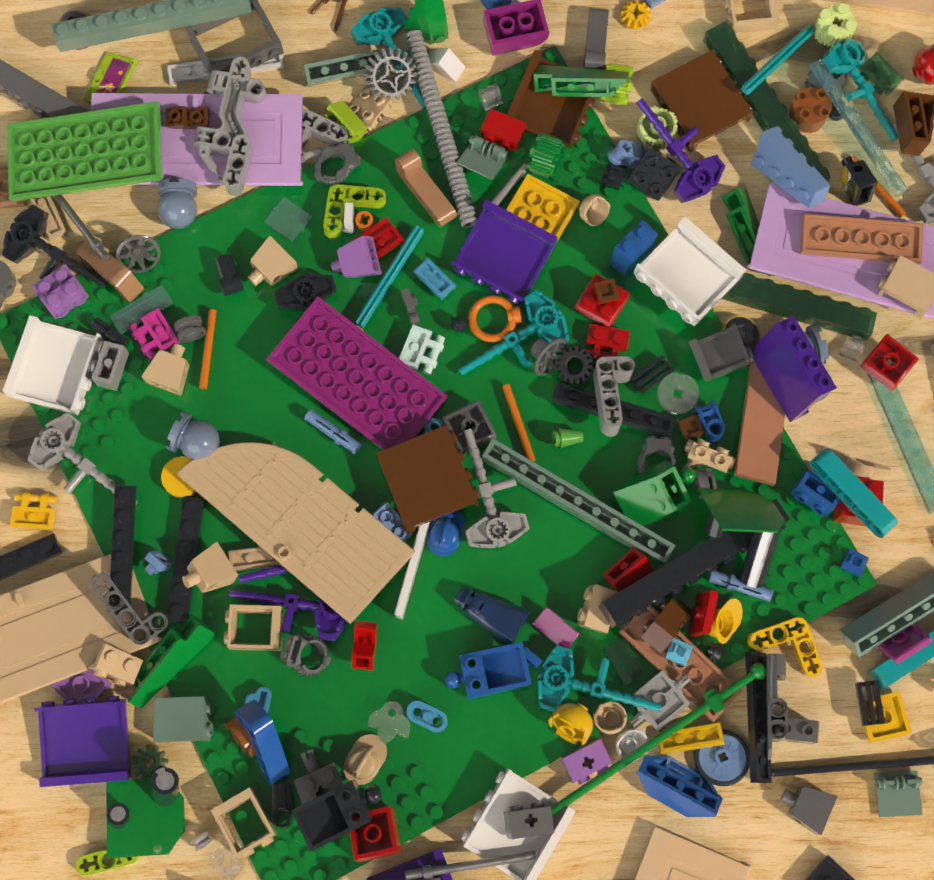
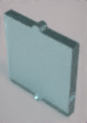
M284 197L276 208H272L273 212L264 223L293 242L300 232L304 231V227L311 220L312 216Z

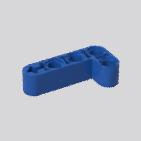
M255 699L235 710L238 721L249 734L261 770L268 783L273 785L288 776L291 772L269 714Z

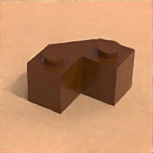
M675 595L671 600L666 598V601L659 607L662 610L654 621L649 619L642 628L645 632L641 638L659 653L665 650L694 612Z

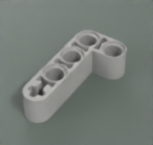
M601 357L595 365L593 379L600 429L604 435L609 437L617 435L622 423L617 383H624L630 380L635 367V363L630 357Z

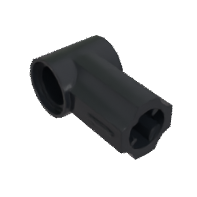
M223 254L218 256L215 262L220 275L219 281L224 297L244 291L232 255Z
M291 784L272 785L273 813L271 820L280 829L289 828L294 821L291 812ZM287 813V822L279 824L277 821L279 814Z

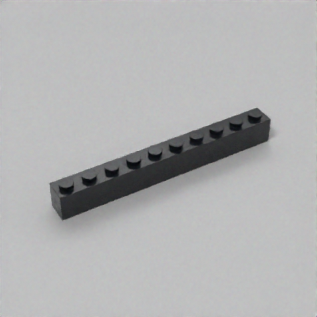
M774 499L771 502L775 504V506L785 519V522L782 525V530H784L786 528L785 524L790 520V518L788 517V515L786 514L778 500ZM726 531L722 538L710 537L606 599L598 607L612 628L617 625L621 628L631 622L629 618L636 614L637 617H640L649 611L647 609L648 606L654 604L656 607L666 601L665 596L671 593L674 596L684 590L683 585L689 583L691 586L701 579L700 575L706 572L707 575L713 573L718 569L717 565L721 562L726 565L735 559L734 555L736 553H746L753 532Z

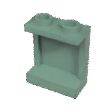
M205 696L155 698L153 742H210L214 730L211 723L214 704L211 702V698Z

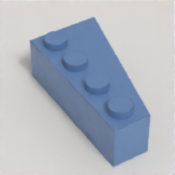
M779 126L762 132L751 165L807 208L823 202L830 184L814 166H809L806 157L802 153L799 154L793 147L794 143L781 134L782 130Z

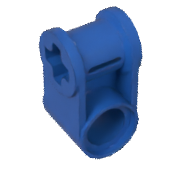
M712 400L704 406H694V414L698 415L705 431L704 437L709 442L719 441L725 431V424L720 416L716 402ZM715 427L719 430V433L713 434L709 428Z

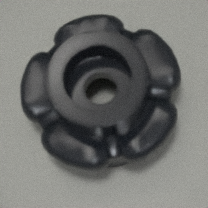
M459 315L455 318L451 317L452 323H450V326L456 333L461 332L464 334V330L468 327Z
M719 641L717 645L712 643L707 653L711 656L710 660L713 659L717 662L725 648Z

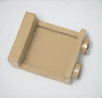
M900 255L896 261L892 260L886 270L889 274L881 279L878 285L881 289L877 295L882 296L886 293L914 308L916 311L913 315L921 319L928 311L934 299V273Z

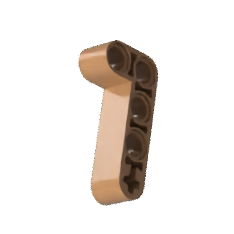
M413 148L395 159L397 173L439 227L444 226L457 217L453 206L422 168V161Z
M85 241L75 251L83 262L108 281L127 302H132L144 290V287L122 263L109 253V260L103 261L97 253L92 251L88 241Z

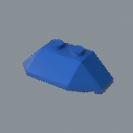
M645 755L637 771V775L648 796L686 817H715L717 815L723 798L717 793L712 783L705 780L696 770L669 755Z

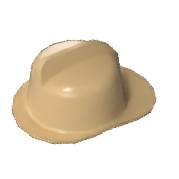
M843 453L847 457L845 465L857 477L872 479L878 470L891 471V468L884 465L860 460Z
M368 734L360 737L355 742L343 764L344 773L349 781L355 779L358 785H363L371 782L376 776L387 756L386 744L379 736Z

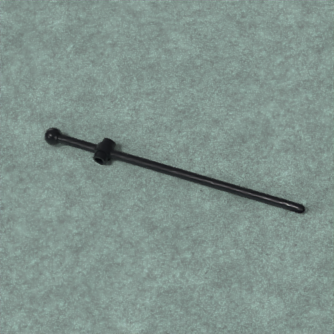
M934 756L772 768L771 775L772 777L934 765Z

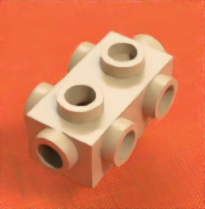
M699 438L698 441L689 439L684 451L687 452L686 456L691 460L683 468L690 467L694 469L696 466L703 468L705 465L727 473L728 468L732 469L736 458L729 455V450L719 446L717 449L709 447V442Z

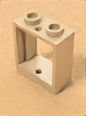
M723 0V7L727 9L726 25L730 26L731 33L777 28L780 20L777 0H764L767 18L736 21L733 2L752 0Z
M230 605L229 610H226L225 614L228 631L224 633V644H227L229 650L281 651V627L283 623V608L281 606ZM238 613L272 614L270 644L236 643Z
M250 787L211 810L235 857L242 856L245 859L255 853V847L260 844L262 847L267 846L274 841L273 837L277 835L254 790ZM251 799L268 833L240 848L223 815Z

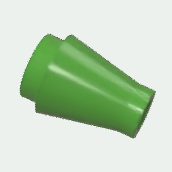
M557 428V430L552 431V444L554 447L563 448L583 442L582 430Z

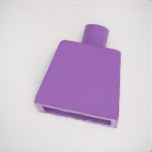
M361 236L339 248L337 251L339 260L331 263L334 273L342 271L343 276L347 278L382 274L373 237Z

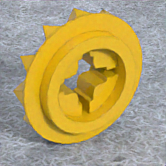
M636 0L633 2L629 1L626 5H623L620 16L625 26L631 29H641L650 22L651 12L645 2L641 3ZM635 9H637L639 14L636 20L633 14Z

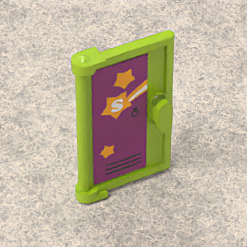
M106 52L83 100L91 103L92 93H122L138 61L130 57L125 58L111 52Z

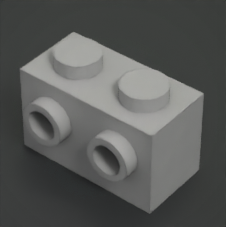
M104 341L102 348L99 350L96 367H94L92 372V380L97 386L117 391L129 355L125 346Z

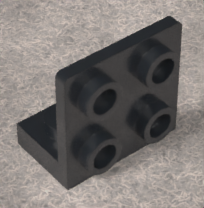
M646 142L642 147L645 154L628 176L627 181L659 201L682 168L676 161Z

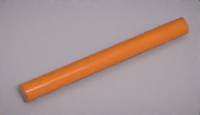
M855 155L852 156L854 162L859 161ZM878 182L875 188L876 192L902 218L906 214L905 210Z
M214 309L208 310L199 383L200 389H207L216 319V310Z
M510 384L502 386L525 456L534 462L536 460Z

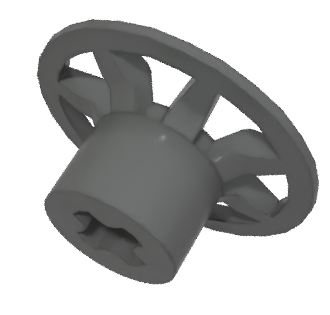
M133 235L124 239L119 244L116 250V259L122 263L120 259L130 257L125 267L131 273H142L152 269L158 263L161 251L158 243L153 238L146 235ZM145 240L151 242L152 244L146 245ZM125 245L127 252L120 254L121 249ZM156 248V257L149 254L148 251ZM146 258L148 260H152L153 262L149 266L145 267L143 259ZM135 261H138L141 269H132L131 267L135 264Z
M541 338L534 343L530 353L536 358L534 372L538 376L547 375L557 367V364H553L552 360H559V354H556V352H561L564 349L567 350L565 339L557 338L549 343L544 338Z

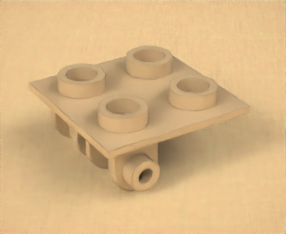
M364 86L349 108L368 127L366 131L370 132L375 129L378 121L382 120L381 117H384L389 108L392 107L393 101H391L388 95L385 99L383 94L375 97L374 91L370 92L368 87Z

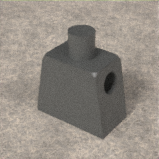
M800 786L796 793L785 789L780 801L790 805L787 814L789 817L813 834L822 835L837 796Z

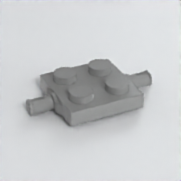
M663 670L656 674L632 696H640L643 699L661 703L660 712L637 707L639 713L629 720L630 723L636 727L645 719L658 732L690 705L681 689L691 681L687 678L688 676L684 674L675 682Z

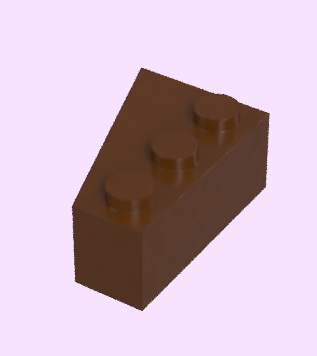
M904 91L893 105L901 154L920 156L931 142L934 128V95Z

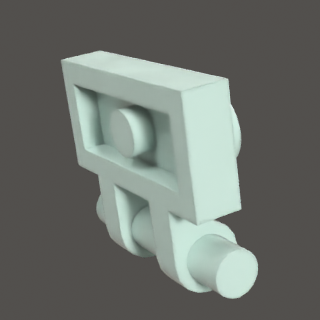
M413 325L399 359L415 370H418L420 363L424 364L423 373L431 375L432 370L436 368L437 357L443 351L445 337L438 335L436 341L430 339L432 331ZM427 347L432 349L429 358L423 356Z

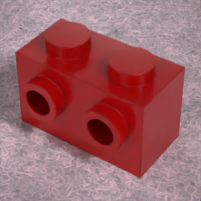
M490 109L481 127V137L485 141L488 140L489 143L494 142L501 145L505 150L517 152L526 134L527 123Z
M632 547L602 576L612 590L620 592L655 570L646 556Z

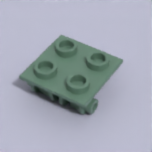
M477 135L475 137L471 136L469 146L456 164L493 180L508 158V152L505 151V148L497 145L494 146V143H491L489 147V141L486 140L484 144L485 140Z
M917 771L874 773L879 817L923 815L919 786H922V778L918 777Z

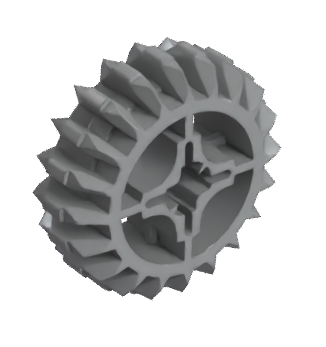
M392 47L388 48L387 53L384 48H381L382 54L379 55L375 51L374 55L376 58H368L372 64H365V68L369 70L364 72V76L368 77L365 83L370 85L368 89L370 92L374 91L375 97L383 94L384 99L388 95L391 101L393 96L399 100V94L402 93L403 96H406V89L412 91L409 84L416 83L411 78L417 76V73L412 71L416 68V65L410 64L413 59L407 57L405 51L401 53L399 48H396L394 53ZM389 60H398L404 66H392ZM383 63L382 71L376 75L377 68ZM389 68L393 72L391 77L392 80L388 77ZM403 73H405L402 82L398 85L397 81L399 77L403 76ZM377 82H389L391 88L380 87Z

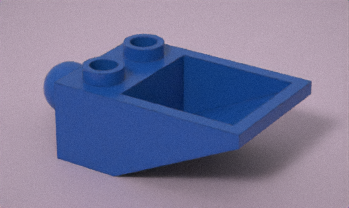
M523 642L459 655L463 674L451 671L445 677L446 685L452 689L458 688L462 682H465L469 700L532 685ZM474 660L476 661V666L471 668L468 666V662ZM473 682H480V688L474 689L472 687Z

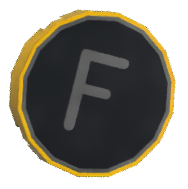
M744 316L729 318L721 331L732 327V324L735 323L737 328H742L746 337L742 339L744 346L749 345L752 350L761 340L760 330L756 323Z

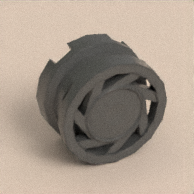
M187 316L175 322L174 328L178 332L179 342H192L206 334L205 328L201 325V316Z
M706 467L702 471L699 469L694 470L696 473V478L693 481L695 490L698 491V488L717 489L711 467ZM697 493L698 498L701 499L702 496L700 493Z

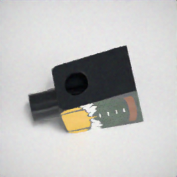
M851 156L844 158L841 161L844 167L841 183L851 205L860 206L871 202L878 183L875 176L864 160L854 162Z

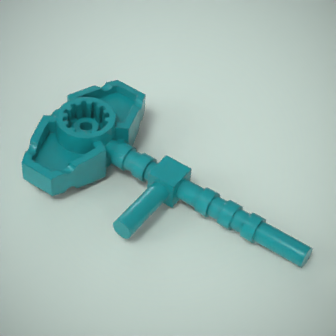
M379 8L378 12L366 13L353 26L350 34L357 45H379L380 41H382L387 50L389 47H392L394 53L397 47L392 39L404 28V20L407 17L402 8ZM406 50L407 57H411L410 51ZM390 60L393 66H404L403 63L398 60ZM410 83L411 92L415 95L422 109L426 108L420 86L417 83Z
M846 39L842 43H836L826 52L822 59L829 72H835L839 75L849 72L858 88L847 93L846 99L851 101L858 97L861 99L866 98L870 109L873 110V114L878 118L880 125L883 126L892 142L897 140L898 135L890 124V120L885 116L884 110L879 106L878 100L872 94L875 89L870 81L865 83L864 77L860 75L858 67L862 65L868 55L860 42Z
M538 290L524 297L529 325L523 330L517 331L518 333L516 334L514 331L504 337L503 342L494 345L490 350L484 351L483 354L476 356L475 359L458 368L461 375L463 376L477 366L483 365L484 362L493 359L496 355L498 356L507 348L514 350L524 368L529 367L532 363L521 348L520 340L526 339L527 336L534 334L535 331L539 338H544L549 343L557 338H563L568 343L569 335L565 317L562 316L561 310L556 307V303Z
M561 646L554 648L542 665L543 669L539 673L538 695L540 709L554 712L563 704L570 693V687L585 693L589 692L590 696L603 699V697H607L613 701H621L624 704H632L635 707H643L660 712L662 704L643 699L640 696H632L629 693H621L618 690L614 691L605 688L606 685L604 683L610 660L605 658L601 660L596 682H593V685L586 681L582 682L578 679H573L574 661L572 649Z

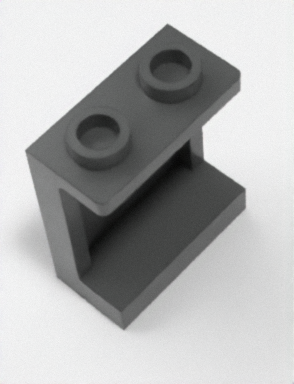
M735 323L732 324V327L697 341V339L689 341L705 382L752 364L750 360L753 357L749 345L745 347L742 339L746 338L741 327L737 328Z

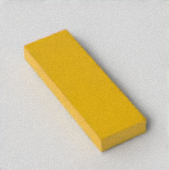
M716 722L682 728L658 745L660 755L725 745L721 723Z

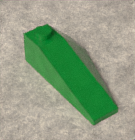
M414 0V7H411L408 11L410 16L404 20L405 35L409 31L420 30L423 42L430 45L442 43L448 39L444 1Z

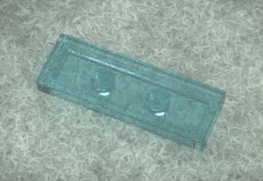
M161 285L112 314L110 318L120 334H123L130 330V325L134 323L140 324L142 322L141 318L157 308L161 311L173 304V301Z

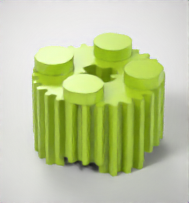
M615 63L605 65L604 70L629 72L627 82L623 83L611 97H600V99L604 103L627 105L629 94L626 93L631 92L632 80H629V78H632L633 67Z

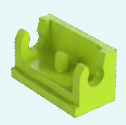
M344 101L328 105L327 110L331 112L324 114L327 119L334 118L347 129L348 134L351 136L347 141L351 144L362 139L368 127Z

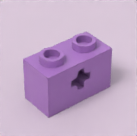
M601 739L561 759L572 783L577 781L579 785L590 780V774L594 772L600 774L609 768L608 765L612 763ZM585 757L587 760L592 759L591 769L588 767L583 768L582 763L585 762Z

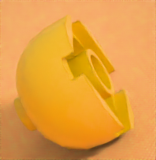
M567 703L559 706L548 720L550 727L554 725L557 728L555 733L572 744H577L580 741L582 742L581 745H584L593 730V721L587 712L588 709L579 703Z

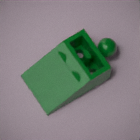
M665 460L612 492L623 514L641 524L672 513L690 503L691 499L683 483H692L696 478V473L694 469L685 467L678 474L675 466Z

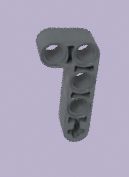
M589 8L584 68L604 70L609 9Z
M94 574L91 579L93 590L135 644L143 645L167 627L168 619L160 611H153L143 619H140L107 574ZM99 577L101 579L106 578L104 583L108 589L111 586L114 588L107 591L104 596L101 595V593L105 592L103 588L95 586L97 584L96 579ZM112 594L120 597L119 603L115 606L108 604V598ZM126 611L131 612L133 615L132 620L128 623L121 621V615ZM158 615L162 616V624L158 627L153 626L151 623L152 618ZM137 629L145 630V637L141 640L134 638V632Z

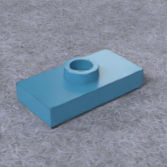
M429 258L424 260L413 271L440 300H443L456 287V284Z

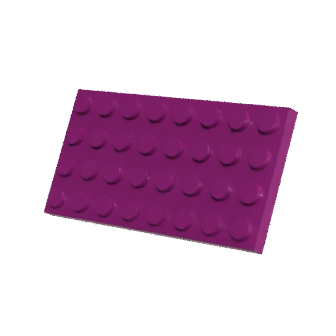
M319 297L314 300L266 359L267 362L382 450L415 438L448 397Z

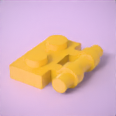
M27 491L15 493L14 500L21 501V506H12L10 527L53 531L56 510L48 508L49 503L57 504L58 496L50 495V493L32 494ZM31 502L40 503V507L29 506Z

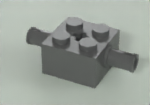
M313 749L307 751L310 760L305 752L300 754L307 773L305 776L294 780L303 804L319 797L318 793L321 787L331 791L344 784L337 765L332 763L323 768L320 767ZM343 792L342 796H344V799L349 800L348 792Z

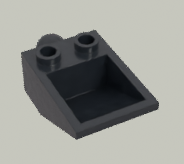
M353 779L291 810L310 852L374 820L366 803H378L382 797V792L377 786H369L362 795L356 780ZM347 791L350 793L349 800L344 799V796H342L343 792ZM354 812L360 814L359 820L353 819L352 814Z

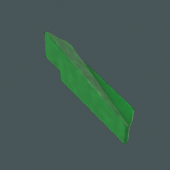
M538 65L533 74L535 92L552 91V96L611 97L623 83L627 82L629 72Z
M736 188L723 195L721 199L729 210V213L725 215L746 264H750L759 221L747 190Z
M193 614L188 617L180 631L172 627L141 665L135 682L132 684L135 687L134 692L128 698V702L143 708L216 633Z

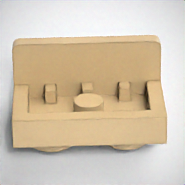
M102 644L95 663L90 664L89 669L95 671V676L104 679L106 677L114 679V684L125 687L127 684H134L143 660L110 645Z

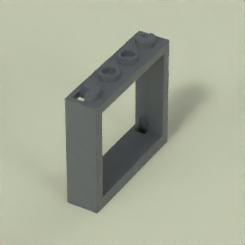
M250 0L251 9L256 11L272 41L238 56L246 58L250 68L258 67L262 63L284 54L282 43L258 0ZM239 16L184 27L209 77L213 70L229 72L231 63L235 58L213 68L196 36Z

